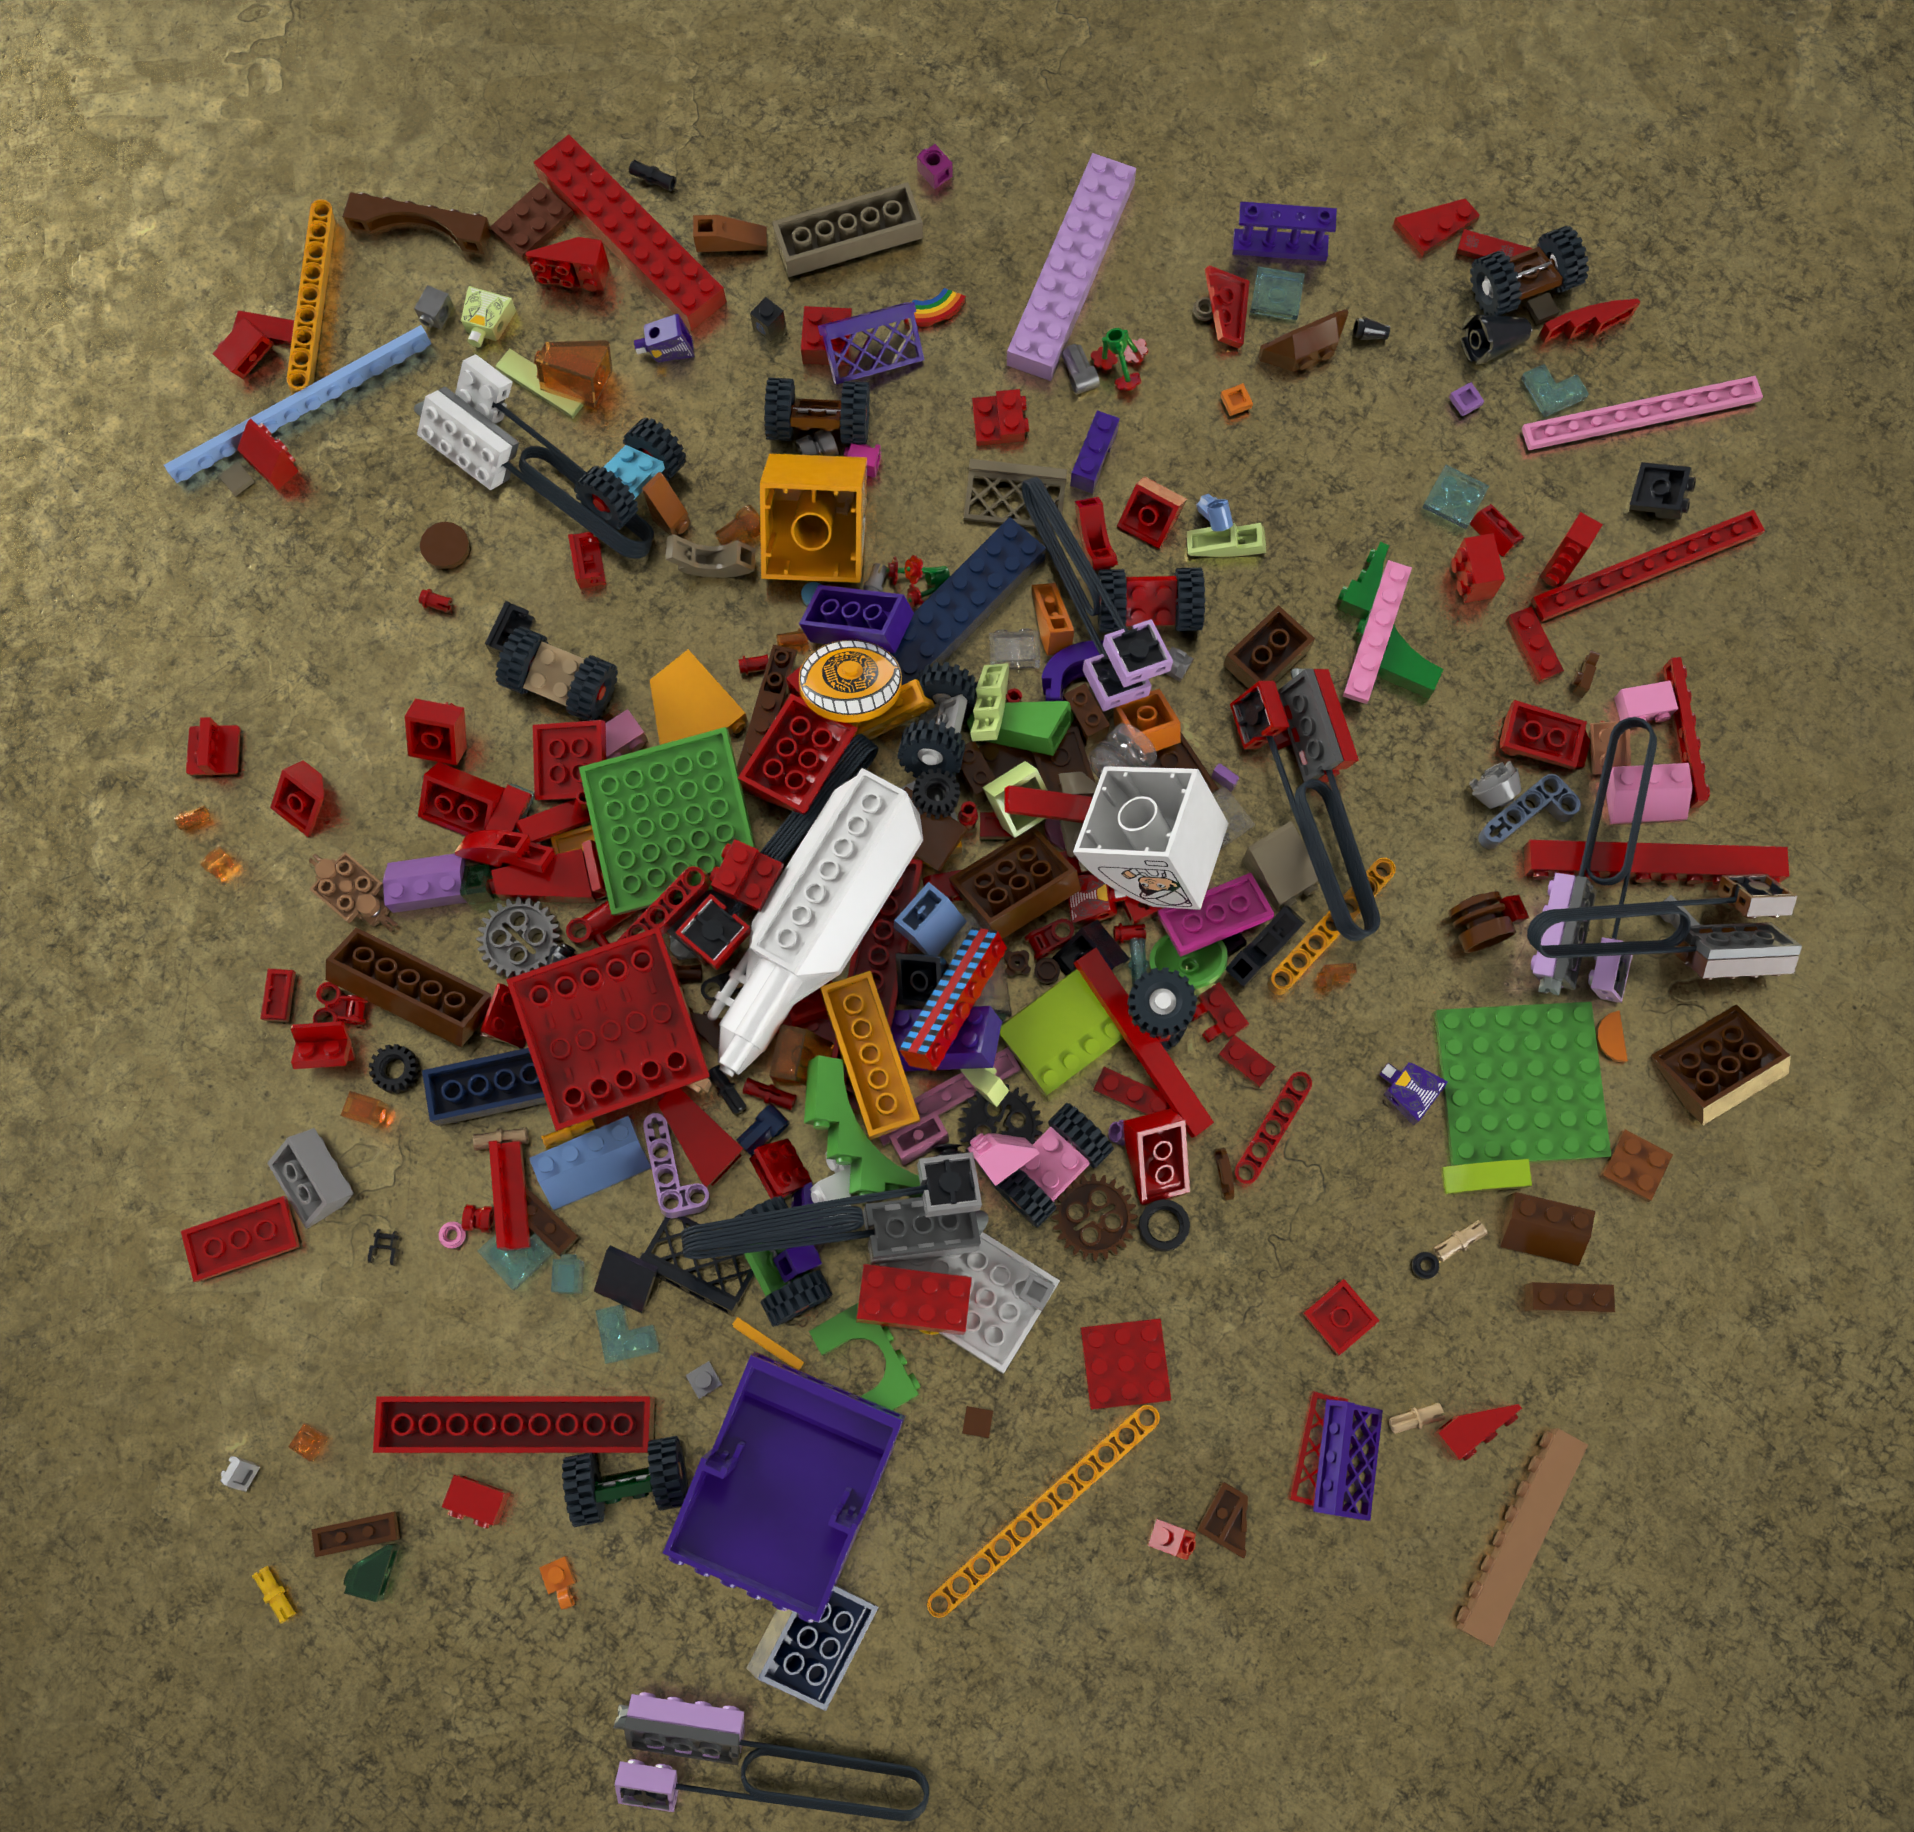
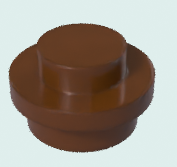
M1042 958L1036 963L1034 973L1040 982L1046 984L1053 983L1060 975V966L1052 958Z

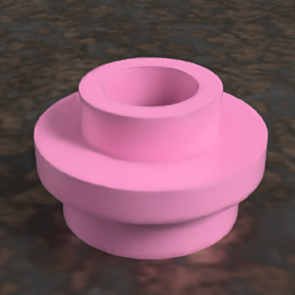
M448 1222L439 1231L441 1244L450 1249L461 1246L466 1238V1231H463L462 1225L457 1222ZM455 1230L457 1237L454 1240H450L449 1233Z

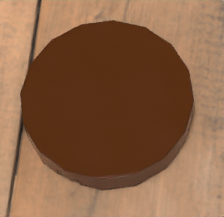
M444 521L435 523L426 529L421 536L420 550L424 559L432 567L441 570L442 568L453 569L462 564L469 555L470 542L462 527L455 523Z

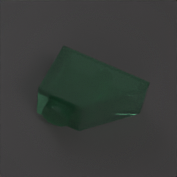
M388 1544L354 1564L352 1569H348L343 1583L346 1586L344 1594L373 1602L382 1601L400 1544Z

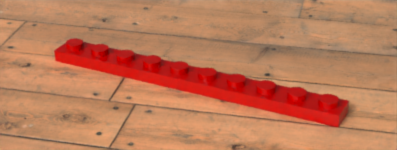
M1751 510L1534 596L1531 599V603L1541 622L1762 535L1765 529L1756 512Z

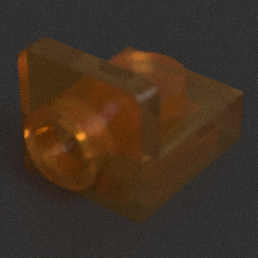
M1356 963L1324 965L1320 970L1321 972L1317 974L1318 987L1323 989V995L1332 991V979H1334L1335 983L1350 981V978H1353L1357 973Z

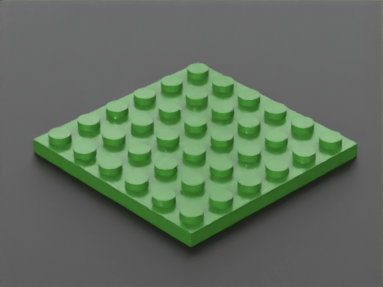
M726 727L579 767L611 915L613 916L650 907L688 867H699L710 876L715 866L720 868L724 860L721 857L722 851L726 844L732 845L734 839L756 848L741 783L738 780L739 774L730 735ZM700 873L692 877L691 882L693 886H697L701 882ZM711 884L707 891L713 890ZM682 892L675 894L673 900L683 898Z
M1592 1002L1440 1009L1434 1011L1441 1078L1448 1082L1443 1088L1451 1166L1529 1159V1162L1612 1157Z

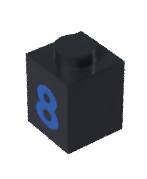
M767 297L750 312L753 329L770 342L786 326L784 310Z

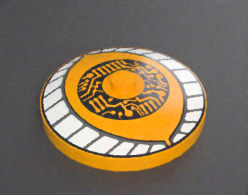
M842 640L826 644L806 658L799 673V687L804 702L818 715L838 722H862L882 715L895 704L901 692L902 675L896 659L882 647L865 641Z

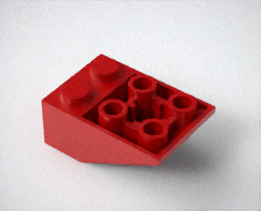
M576 237L531 250L525 254L534 280L541 284L547 285L552 283L566 288L579 287L588 291H604L610 265L602 240Z

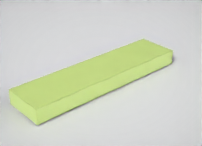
M510 348L495 366L500 373L572 419L587 402V398Z

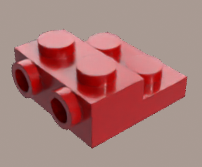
M1020 389L996 391V396L972 398L976 446L1024 442L1025 433L1029 432L1028 417L1023 418V411L1027 410L1026 396H1021Z
M734 839L732 845L726 844L722 851L721 857L724 860L720 868L715 866L710 874L711 886L714 891L761 912L784 865L782 862L760 853L758 849Z

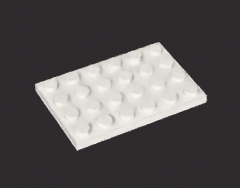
M984 1232L980 1235L981 1244L975 1252L879 1265L972 1277L965 1334H940L1002 1374L1006 1371L1042 1312L1018 1298L1030 1274L1032 1273L1055 1285L1052 1293L1060 1282L1057 1278Z

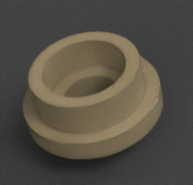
M1202 297L1193 305V314L1198 320L1209 321L1213 318L1209 297ZM1201 309H1207L1208 312H1203Z

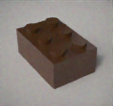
M1278 605L1226 655L1223 666L1248 689L1258 681H1275L1276 683L1311 649L1315 638Z

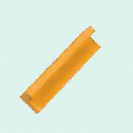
M914 679L902 685L897 701L888 711L876 718L849 724L858 729L853 737L862 733L871 740L935 708L933 700L925 697L920 682Z

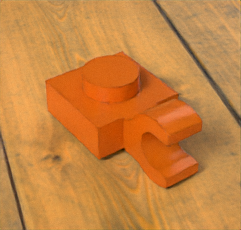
M567 1556L539 1567L548 1594L557 1592V1599L561 1610L574 1606L575 1601L569 1586L575 1584L576 1580Z

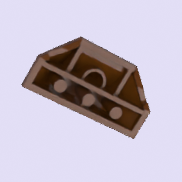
M1344 309L1261 345L1258 359L1261 362L1292 372L1297 369H1306L1313 362L1320 359H1329L1336 351L1349 313L1348 310Z

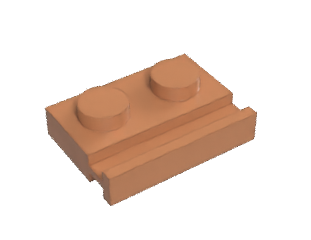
M1619 721L1590 723L1592 774H1602L1610 734ZM1630 729L1626 730L1618 740L1612 767L1631 766Z

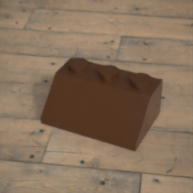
M1512 1193L1507 1198L1499 1248L1579 1266L1591 1238L1595 1211L1523 1193Z

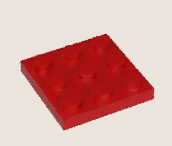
M593 720L533 725L534 795L536 801L576 799L577 793L584 790L579 767L607 760L605 721Z
M1161 1318L1080 1328L1090 1410L1172 1401Z

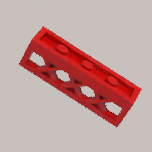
M497 1140L489 1141L497 1248L502 1251L531 1248L522 1142L500 1143Z
M1312 1391L1289 1497V1500L1314 1506L1317 1476L1315 1482L1312 1476L1316 1473L1318 1474V1468L1309 1473L1304 1465V1460L1312 1452H1315L1318 1459L1320 1457L1317 1449L1321 1447V1443L1315 1446L1310 1438L1311 1429L1319 1424L1323 1429L1324 1418L1321 1419L1315 1410L1317 1399L1346 1402L1349 1400ZM1315 1416L1317 1422L1312 1424L1313 1417ZM1309 1442L1312 1448L1306 1452ZM1302 1469L1306 1474L1303 1478H1301ZM1309 1479L1314 1487L1312 1500L1297 1496L1299 1484Z

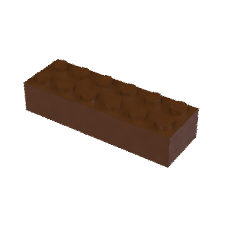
M357 927L326 959V981L459 1047L466 1043L484 1021L491 1002V993Z

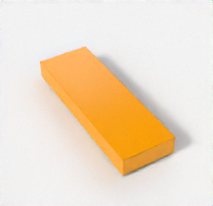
M739 1317L733 1322L732 1325L735 1329L791 1367L802 1371L806 1365L800 1358Z

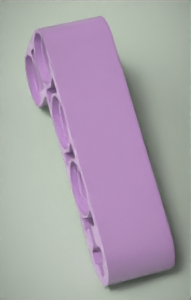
M658 1113L648 1115L643 1122V1128L661 1213L667 1218H677L705 1211L710 1203L708 1189L699 1183L680 1187L667 1121L663 1115ZM653 1124H658L660 1138L656 1140ZM659 1148H664L668 1151V1154L663 1158L654 1156V1152ZM664 1173H669L673 1176V1180L670 1183L664 1184L659 1181V1177ZM694 1193H702L705 1196L701 1203H693L690 1198ZM674 1198L679 1203L676 1208L667 1209L664 1207L665 1201Z

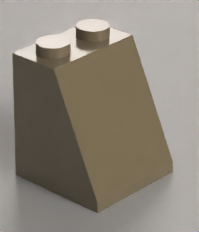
M1292 821L1249 846L1242 859V863L1249 873H1252L1260 889L1276 911L1285 905L1292 907L1298 902L1296 898L1303 894L1307 897L1319 889L1317 886L1319 881L1309 854Z

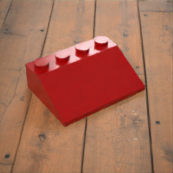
M791 693L740 773L738 780L741 783L742 789L767 802L805 815L857 732V727L847 722L833 721L818 715L808 707L803 699Z

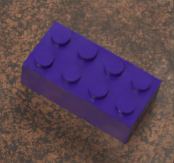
M818 585L799 625L811 643L829 644L842 640H859L878 645L889 653H895L914 612L904 594Z
M991 1006L972 1007L968 1018H966L961 1026L957 1037L953 1040L937 1070L993 1068L1002 1020ZM923 1009L895 1010L891 1033L904 1071L927 1070L909 1066L899 1050Z

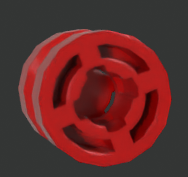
M466 1204L462 1215L463 1231L479 1229L482 1233H491L495 1221L494 1207L484 1206L483 1208H477L476 1205Z

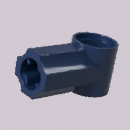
M773 1104L766 1106L757 1115L756 1121L736 1139L751 1157L755 1155L754 1149L765 1145L771 1138L774 1139L779 1136L790 1124V1121Z

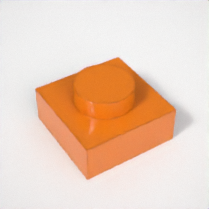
M1243 383L1221 391L1220 397L1229 416L1252 408L1253 402Z

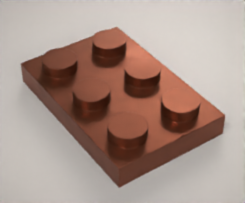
M539 182L489 228L493 235L524 261L526 259V252L539 248L572 218L574 213L570 207Z

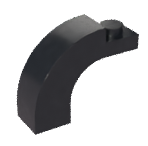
M1285 905L1261 933L1237 954L1225 970L1244 987L1284 948L1306 921L1288 905Z

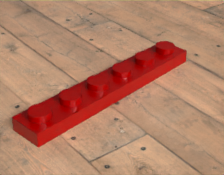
M1674 657L1663 668L1666 681H1671L1678 709L1672 716L1681 763H1689L1692 793L1689 806L1690 808H1700L1709 800L1710 788L1708 784H1705V763L1700 758L1701 742L1699 736H1696V716L1691 711L1690 705L1692 695L1690 689H1687L1686 684L1687 669L1682 664L1681 657Z

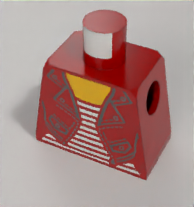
M1078 875L1081 890L1069 897L1071 922L1078 928H1082L1096 920L1102 921L1117 914L1116 902L1128 900L1129 897L1105 884L1095 875Z

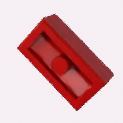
M1491 504L1480 510L1470 521V525L1480 535L1494 533L1498 553L1501 556L1508 554L1525 539Z

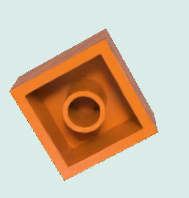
M1160 688L1150 691L1149 696L1113 708L1114 725L1134 759L1181 743V722Z

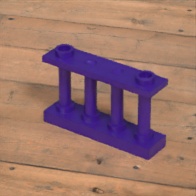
M1240 202L1239 226H1244V228L1234 229L1232 255L1327 261L1329 235L1324 234L1325 232L1336 231L1337 208ZM1253 227H1266L1268 229L1267 231L1253 230ZM1277 228L1292 229L1291 232H1277ZM1301 230L1315 231V234L1301 233Z

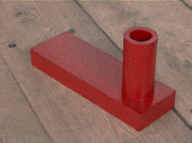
M584 790L579 791L576 799L518 820L516 826L519 832L529 835L531 842L538 843L591 823Z

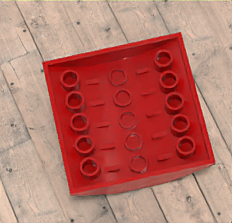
M659 927L506 979L556 1131L710 1077L692 1017Z

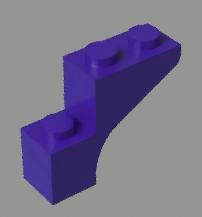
M811 1182L804 1185L791 1196V1207L813 1204L812 1192L810 1190L813 1187ZM813 1245L788 1248L773 1258L784 1283L806 1275L822 1264L818 1251Z

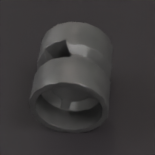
M820 430L815 432L813 438L808 435L796 440L800 455L839 456L838 448L830 431Z

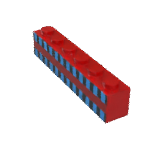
M975 927L970 929L899 1049L909 1066L932 1071L937 1070L953 1040L957 1037L961 1026L966 1018H968L972 1007L980 997L986 983L993 975L997 964L1005 954L1007 947L998 931Z

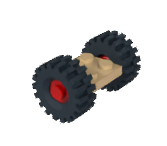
M520 626L513 631V634L509 635L508 642H505L504 650L499 655L500 661L497 662L496 666L498 670L495 676H497L496 682L499 685L520 694L527 693L529 690L567 706L566 711L569 714L585 721L601 718L603 711L606 710L607 704L612 698L611 694L615 690L614 685L617 683L616 676L618 675V670L615 664L592 655L584 659L548 644L547 637Z

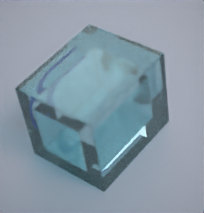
M562 1254L561 1259H553L551 1292L556 1294H583L584 1261L577 1259V1255Z

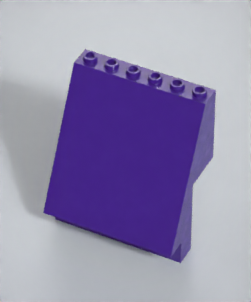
M754 1352L750 1355L715 1444L700 1460L663 1554L669 1556L668 1559L675 1564H687L694 1567V1571L702 1576L709 1577L712 1575L721 1579L720 1583L727 1587L736 1588L737 1586L746 1590L748 1596L754 1599H767L772 1602V1606L779 1610L787 1611L789 1609L798 1613L800 1619L806 1622H819L826 1610L890 1459L906 1416L758 1352Z

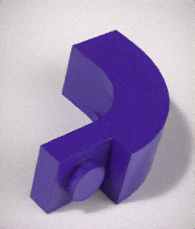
M1093 641L1070 645L1056 653L1049 660L1042 673L1043 695H1046V701H1062L1067 685L1077 678L1085 677L1083 672L1084 660L1100 655Z

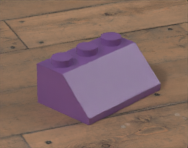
M455 854L387 863L383 878L385 906L392 913L469 902L465 858Z

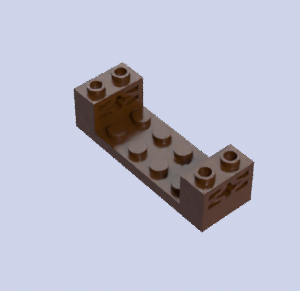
M1086 683L1063 694L1062 701L1070 703L1074 717L1069 728L1078 726L1085 750L1107 739L1110 724ZM971 741L965 744L961 768L957 774L973 803L978 806L988 800L982 787L1024 761L1036 769L1037 766L1032 751L991 742L978 747L975 741Z

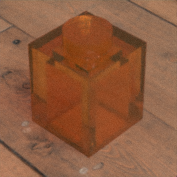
M349 1091L340 1116L357 1123L378 1128L379 1123H382L386 1116V1103L376 1098Z

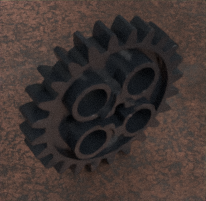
M1019 1087L1006 1094L999 1104V1114L994 1117L987 1112V1105L990 1102L978 1091L974 1092L975 1101L970 1098L966 1099L970 1107H961L960 1109L966 1116L958 1118V1121L964 1123V1127L957 1129V1131L965 1133V1136L959 1140L960 1142H968L969 1145L965 1148V1152H969L967 1148L971 1146L970 1141L976 1137V1130L979 1126L984 1125L989 1129V1133H996L997 1127L994 1126V1123L1002 1120L1007 1105H1010L1011 1109L1003 1122L1006 1130L999 1131L998 1134L1023 1137L1031 1144L1037 1141L1034 1139L1035 1135L1043 1134V1132L1036 1130V1126L1043 1124V1121L1035 1120V1116L1041 1112L1040 1110L1032 1111L1031 1109L1036 1102H1026L1028 1093L1018 1096ZM1016 1112L1022 1114L1024 1122L1020 1127H1014L1011 1123V1116Z

